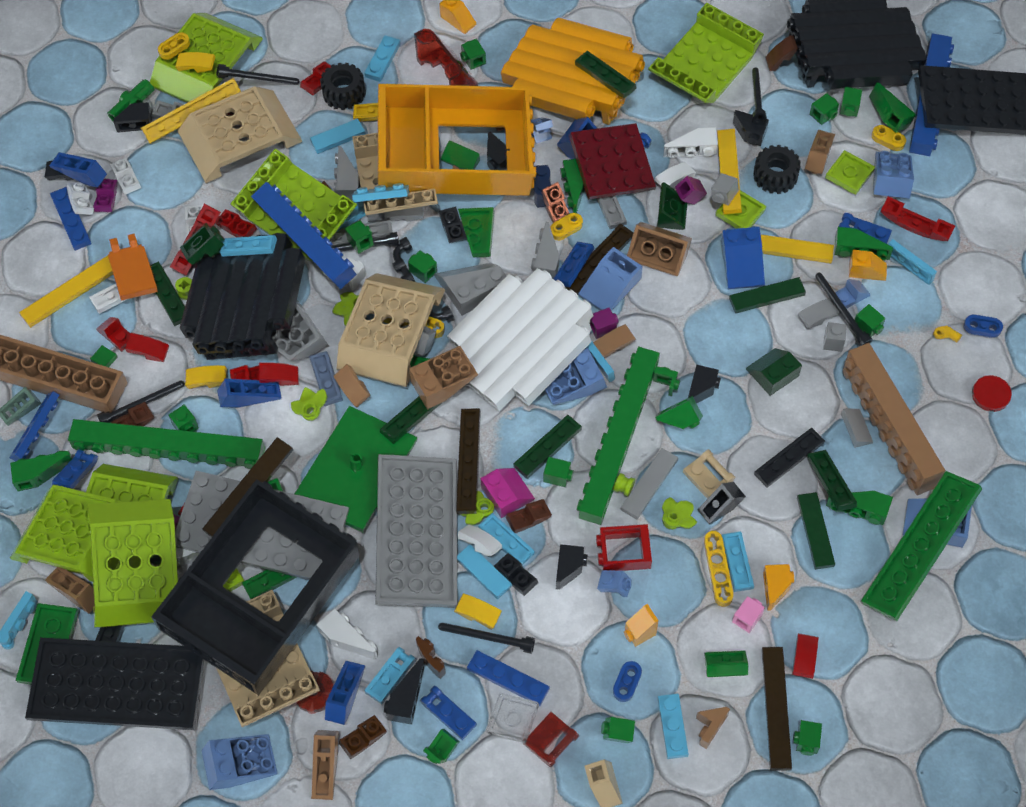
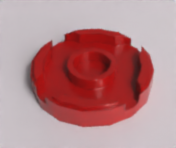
M994 375L979 378L972 390L974 402L986 411L994 410V412L1006 408L1012 396L1008 383Z

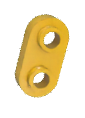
M183 32L176 33L158 46L159 56L162 59L169 60L190 46L188 35Z
M877 125L873 128L872 139L875 142L893 151H900L905 147L906 137L903 134L896 133L884 125Z
M570 213L554 222L550 226L554 240H563L579 231L583 226V218L577 213Z

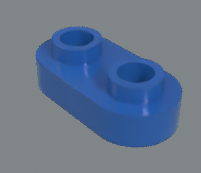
M972 314L966 318L964 329L970 334L995 338L1001 334L1003 324L997 318Z
M628 661L624 663L614 684L613 695L620 702L629 701L635 693L642 675L641 666L637 662ZM633 671L635 675L629 676L627 673ZM620 690H626L627 694L622 695Z

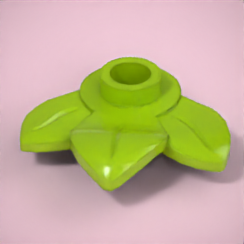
M353 292L342 293L340 295L341 301L335 304L332 310L333 314L344 316L345 326L359 296H356Z
M305 387L300 400L291 402L292 411L295 414L302 415L308 421L316 419L320 414V408L327 400L325 389L314 393L311 389Z
M480 491L477 492V514H459L466 517V524H477L483 517H488L494 512V504L488 498H484Z
M672 497L664 501L662 505L664 512L662 521L666 528L676 529L680 526L688 529L697 524L696 519L691 516L694 510L691 502L680 501L677 503Z

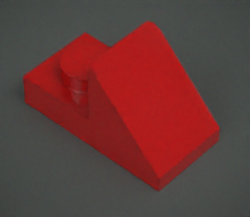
M109 317L96 330L122 352L125 350L130 332L121 325L118 318Z

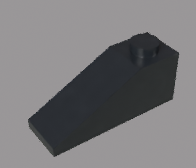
M420 658L390 694V699L385 701L384 713H386L387 720L412 725L425 669L424 659Z

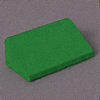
M449 140L442 154L441 161L452 166L455 165L462 170H474L480 162V154Z
M745 650L704 652L707 677L748 675V659Z

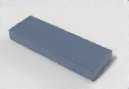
M325 351L309 356L319 390L325 389L327 394L324 406L343 401L338 383L334 378L335 374L328 352Z

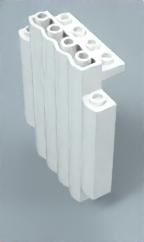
M537 268L524 282L518 276L514 277L508 274L447 335L450 343L455 348L461 346L478 373V376L466 385L499 412L514 396H517L529 406L591 343L589 334L592 329L589 323L593 317L592 306L585 299L583 301L580 300L573 290L565 289L564 284L560 280L555 281L552 279V276L546 270L542 271Z

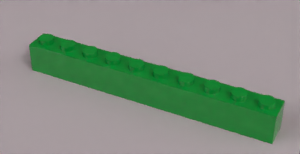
M638 346L636 353L633 352L631 355V368L626 369L624 375L626 382L621 384L618 395L621 396L619 401L615 400L612 410L615 411L614 415L609 417L607 422L608 432H604L601 439L603 446L596 452L595 460L597 462L595 466H591L589 472L590 482L585 483L583 488L584 498L583 500L580 499L576 510L579 511V519L602 525L613 494L615 482L620 474L648 395L655 368L658 366L660 352Z
M73 419L68 436V441L75 450H92L96 453L111 452L115 455L130 454L134 457L149 456L153 459L168 458L172 461L187 460L191 463L206 462L210 465L225 464L229 467L244 466L248 469H251L265 452L264 441L259 438Z

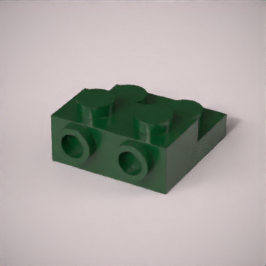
M205 223L180 249L187 261L193 265L195 262H199L205 253L210 257L218 254L221 247L224 246L223 241L225 239L214 225L210 227Z

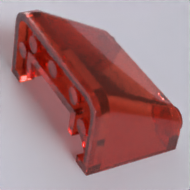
M422 29L414 33L416 58L421 66L424 63L431 64L433 68L441 65L445 70L449 85L478 86L477 80L450 46L432 30Z

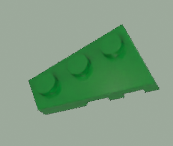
M494 208L458 209L472 256L491 257Z

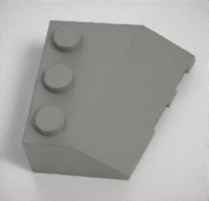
M486 263L435 273L434 276L442 288L445 289L446 294L461 316L472 311L506 277V274L500 266Z
M296 301L291 329L273 330L272 338L278 347V352L290 361L314 355L328 345L299 301Z

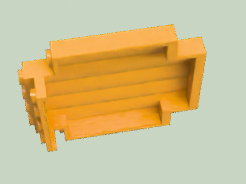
M557 18L553 22L551 29L533 24L527 29L525 36L520 40L517 48L504 64L501 76L503 83L513 85L512 87H528L529 95H532L531 106L574 119L590 118L594 115L595 110L601 111L603 123L610 125L611 121L616 118L620 107L624 105L625 98L623 99L576 66L575 60L586 51H589L633 83L639 80L640 71H643L645 62L643 61V55L632 52L634 45L632 44L631 37Z

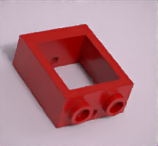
M648 524L600 527V533L596 535L597 547H601V553H598V565H602L603 570L628 571L651 569L652 557ZM640 538L642 559L608 561L607 539Z

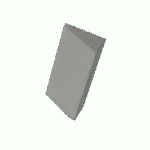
M843 409L841 415L854 448L873 444L861 410Z

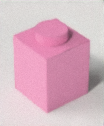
M747 596L734 614L732 622L750 633L763 615L765 607L759 600L751 599Z

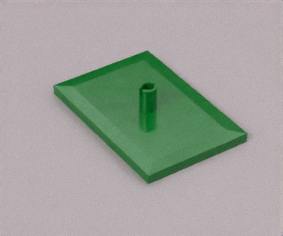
M349 406L294 494L349 507L345 524L363 533L377 510L378 455L409 456L418 437L406 433L393 444L380 433V428L386 422Z

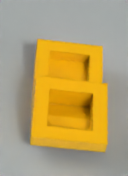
M202 52L179 53L175 67L178 71L194 69L197 73L211 71L215 55Z
M216 365L186 369L185 386L188 389L204 385L209 388L220 386L224 379H226L227 367Z
M463 593L454 612L470 621L475 620L485 627L493 629L502 610Z

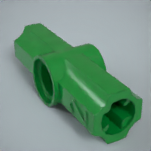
M144 79L131 91H124L119 98V102L107 112L108 117L113 121L130 104L143 102L155 90L154 86Z

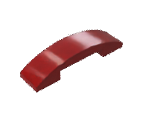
M889 196L887 197L880 212L889 220L917 235L940 241L949 240L955 225L939 218L935 222L903 208L905 203Z
M204 203L184 243L205 223L210 227L215 225L221 212ZM180 249L170 268L187 276L193 265L187 261Z

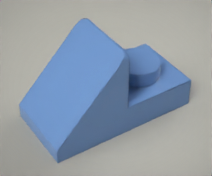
M540 117L531 120V123L534 124L532 136L536 143L552 138L550 128L553 127L551 119Z
M848 279L846 286L835 292L846 309L870 296L868 290L859 280Z

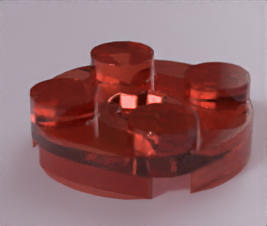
M311 671L320 691L317 692L316 696H308L295 703L301 710L315 714L325 710L326 700L334 685L327 674Z

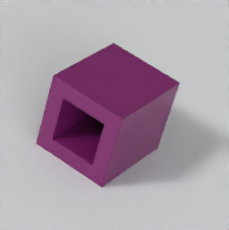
M686 176L675 186L681 200L693 205L707 194L701 181Z
M609 307L593 313L589 324L595 338L598 339L616 329L619 321L617 315L612 313Z

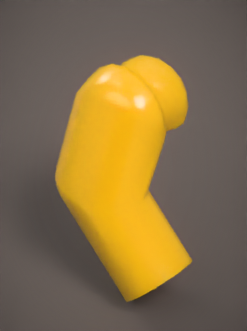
M949 326L937 327L933 332L934 337L937 339L950 338L956 343L962 337V334Z

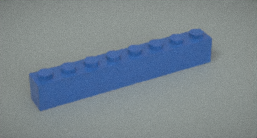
M931 34L925 66L950 67L952 58L949 57V54L952 55L954 44H951L952 37ZM920 90L909 153L930 156L932 150H936L938 140L935 139V136H938L940 128L925 127Z
M268 182L264 183L251 197L341 290L357 275L352 269L354 265L347 258L345 260L342 259L344 255L337 247L333 249L331 247L333 245L327 237L322 238L321 235L323 233L316 226L312 228L310 226L312 222L306 216L301 217L302 212L295 205L293 207L290 206L292 202L286 195H280L282 192L275 184L271 186Z

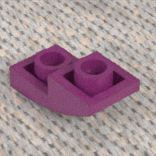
M103 179L98 188L96 187L97 197L93 205L94 212L113 211L117 193V180Z

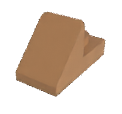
M728 707L697 713L696 719L707 725L703 727L699 734V737H701L700 746L705 749L708 748L728 717L730 711Z

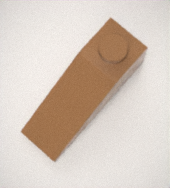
M822 130L817 131L808 155L805 170H809L813 174L823 173L835 134Z
M57 567L45 579L49 585L83 611L89 614L93 610L94 590L89 583L60 567Z
M317 730L314 734L311 799L333 800L339 731Z

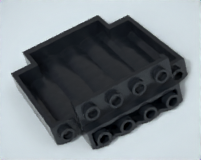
M806 0L802 6V13H791L790 18L787 20V28L790 29L789 36H794L798 48L795 54L807 88L815 86L818 76H825V81L828 82L830 89L875 86L877 82L882 86L908 84L913 75L912 70H918L919 66L924 65L927 60L925 50L921 46L920 37L916 33L915 24L911 20L909 9L907 7L887 8L886 0Z
M272 234L276 236L277 242L274 252L271 254L222 257L219 252L215 255V258L203 257L197 262L180 330L185 338H194L192 345L198 354H204L207 360L277 354L278 347L272 338L273 330L291 329L306 260L301 249L291 248L292 243L287 234Z

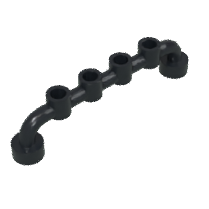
M404 237L399 240L400 244L393 250L395 262L392 265L397 273L401 272L403 274L400 277L401 279L415 282L404 260L400 257V253L403 250L406 253L413 250L408 238ZM448 305L441 308V313H434L431 310L429 317L439 320L446 319L447 322L454 319Z

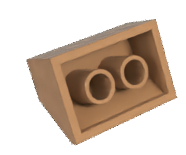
M639 222L636 224L627 256L638 264L678 276L687 257L692 238Z

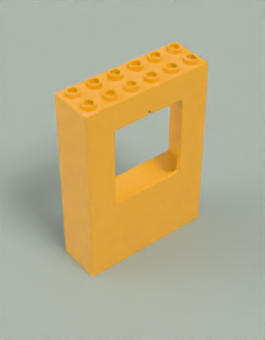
M378 84V186L393 187V184L403 183L404 185H409L410 192L435 189L436 194L530 196L531 188H534L536 167L533 166V163H535V152L532 149L534 148V137H532L534 124L531 123L533 109H530L532 95H529L528 87ZM438 127L505 128L506 149H510V151H506L507 170L439 169Z

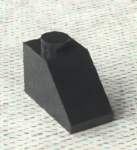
M149 102L130 104L113 119L117 133L142 131L141 127L152 122V111Z
M735 110L733 125L743 141L761 146L767 132L769 119L764 124L757 125L753 122L751 114Z
M489 132L487 140V165L491 170H506V151H510V149H506V145L493 133Z
M696 365L688 398L693 396L697 404L712 396L715 388L719 389L721 378L718 377L719 370Z
M734 482L722 483L697 510L709 524H712L734 510L746 496Z
M560 544L556 589L560 590L582 573L583 566H587L588 554H584V547Z

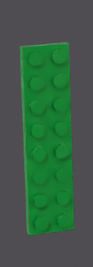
M945 471L862 598L861 602L863 605L898 621L982 491L981 485Z

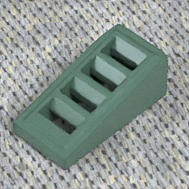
M24 387L0 408V417L9 426L38 407L41 402L30 389ZM9 411L12 416L9 417L5 412Z

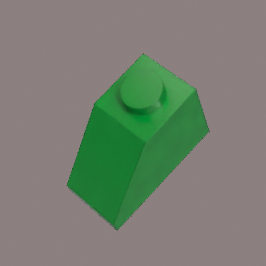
M693 396L660 411L655 418L657 421L681 429L686 427L691 429L700 424L699 421L703 415Z

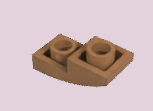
M624 324L593 343L603 357L607 358L618 349H624L635 341L636 338L627 325Z
M346 364L334 375L338 385L355 407H358L370 396L364 382L358 379L350 365Z

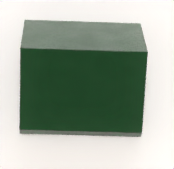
M665 182L661 183L657 227L684 230L688 203L682 201L677 191Z

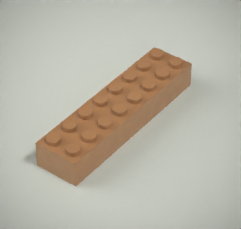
M0 335L1 381L27 387L44 394L54 391L59 394L58 398L104 411L105 413L114 411L128 383L122 371Z
M870 343L849 350L843 374L846 379L850 380L853 392L858 394L861 399L863 409L868 411L872 424L878 428L880 438L889 447V453L896 459L900 472L906 476L909 488L914 490L917 496L934 489L946 470Z

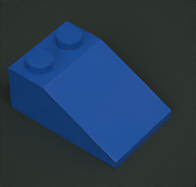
M760 227L722 230L721 242L728 290L765 286Z

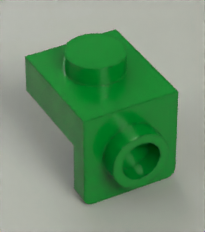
M656 366L653 382L670 386L669 396L673 395L674 390L678 391L680 380L677 379L678 372L667 367Z
M441 729L430 746L425 747L423 752L427 754L426 757L432 763H444L460 741L445 729Z

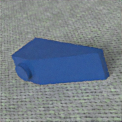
M61 152L56 155L49 165L52 169L70 178L97 188L107 175L96 160Z
M224 379L217 390L220 407L239 408L282 398L279 382L260 383L259 380Z
M345 661L326 700L325 720L345 725L352 710L365 665Z

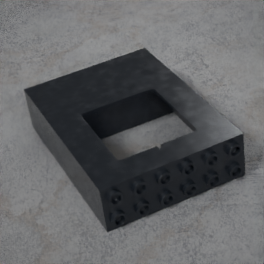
M256 479L151 618L158 630L259 696L359 557L357 540L352 535L341 533L340 529L333 523L327 524L322 521L323 518L317 513L313 512L311 514L301 503L292 502L285 493L281 491L278 493L273 490V487L268 482H261ZM267 527L272 528L294 543L298 540L297 545L322 560L318 569L279 621L273 620L223 587Z

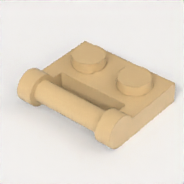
M709 449L683 469L686 477L707 499L722 483L733 482L736 478L713 457V453ZM708 462L724 479L719 481L704 463Z

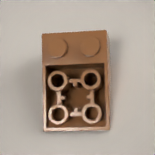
M461 346L409 368L410 381L427 409L445 402L478 376Z

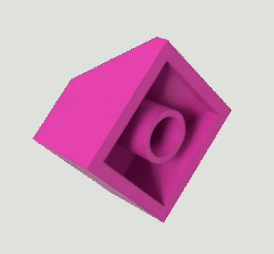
M515 468L496 469L480 478L481 489L487 498L492 501L495 510L501 518L505 517L507 513L514 512L535 500Z

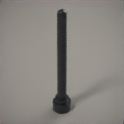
M224 64L217 65V78L224 79L228 76L293 85H298L300 82L298 78L229 69Z
M754 67L752 69L755 111L752 113V119L755 124L761 125L766 122L767 114L762 109L759 69Z
M391 232L390 235H386L387 237L373 239L374 246L388 244V246L396 247L399 245L397 232ZM350 243L331 246L333 249L337 247L341 252L355 250Z
M816 273L815 278L855 333L858 346L871 343L873 341L869 333L861 330L822 273Z
M180 380L110 413L103 411L97 414L100 422L111 423L113 419L128 413V409L143 402L148 404L183 388L185 383Z
M439 623L438 629L441 631L520 647L525 653L532 654L534 649V637L526 636V638L522 637V639L447 623Z

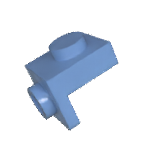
M602 570L597 589L600 592H618L622 597H628L632 580L623 571Z

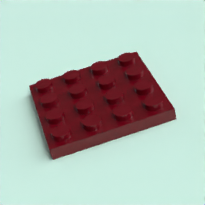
M637 123L575 131L569 134L588 200L650 191L656 188Z

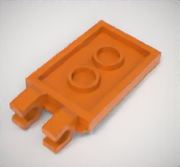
M135 233L127 235L130 247L124 249L119 248L117 238L109 239L112 251L109 252L108 258L121 301L158 292L145 248L142 244H137Z

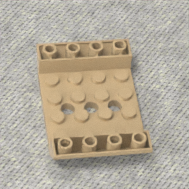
M256 86L190 113L178 129V134L205 183L222 177L221 167L279 142H283L286 149L302 142L301 137L274 91ZM229 112L234 113L232 116H226ZM235 125H242L238 129L233 128ZM243 137L249 138L247 141H240Z
M378 133L353 136L360 186L367 187L368 190L375 189L374 187L378 186L375 185V183H378ZM435 189L409 192L406 197L363 201L365 215L435 205L438 204Z
M375 273L365 279L338 344L336 369L339 371L348 364L353 368L356 375L407 387L410 380V362L433 305L439 306L445 289ZM367 315H375L372 320H366ZM385 319H392L389 324H383ZM409 322L408 327L400 328L402 323Z
M273 590L247 601V603L275 621H279L284 615ZM297 643L259 696L217 669L242 728L320 691Z

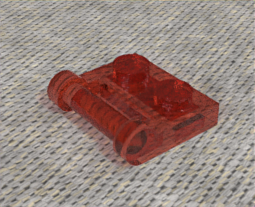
M550 712L523 741V745L546 765L552 767L556 763L557 757L572 741L577 740L579 734L554 713ZM562 732L566 734L549 755L545 753L546 749Z

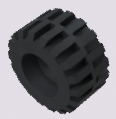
M338 63V65L333 64L331 68L325 69V72L321 75L320 83L324 101L328 102L330 107L334 106V109L341 108V110H345V108L352 109V106L363 101L366 90L363 73L359 68H356L353 64L349 65V63ZM341 85H349L347 87L339 88V86Z
M771 145L769 148L765 147L763 151L758 153L753 176L757 185L763 187L762 190H768L772 194L773 192L781 194V191L786 193L788 189L794 188L801 167V161L798 160L799 156L794 154V150H789L787 146L781 147V145H777V147ZM772 167H778V168L783 169L784 171L778 172V171H774V170H772V169H770V168H772Z

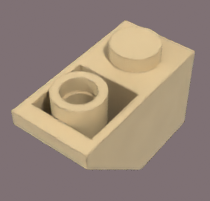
M604 759L585 765L590 788L600 807H615L623 804L612 762Z

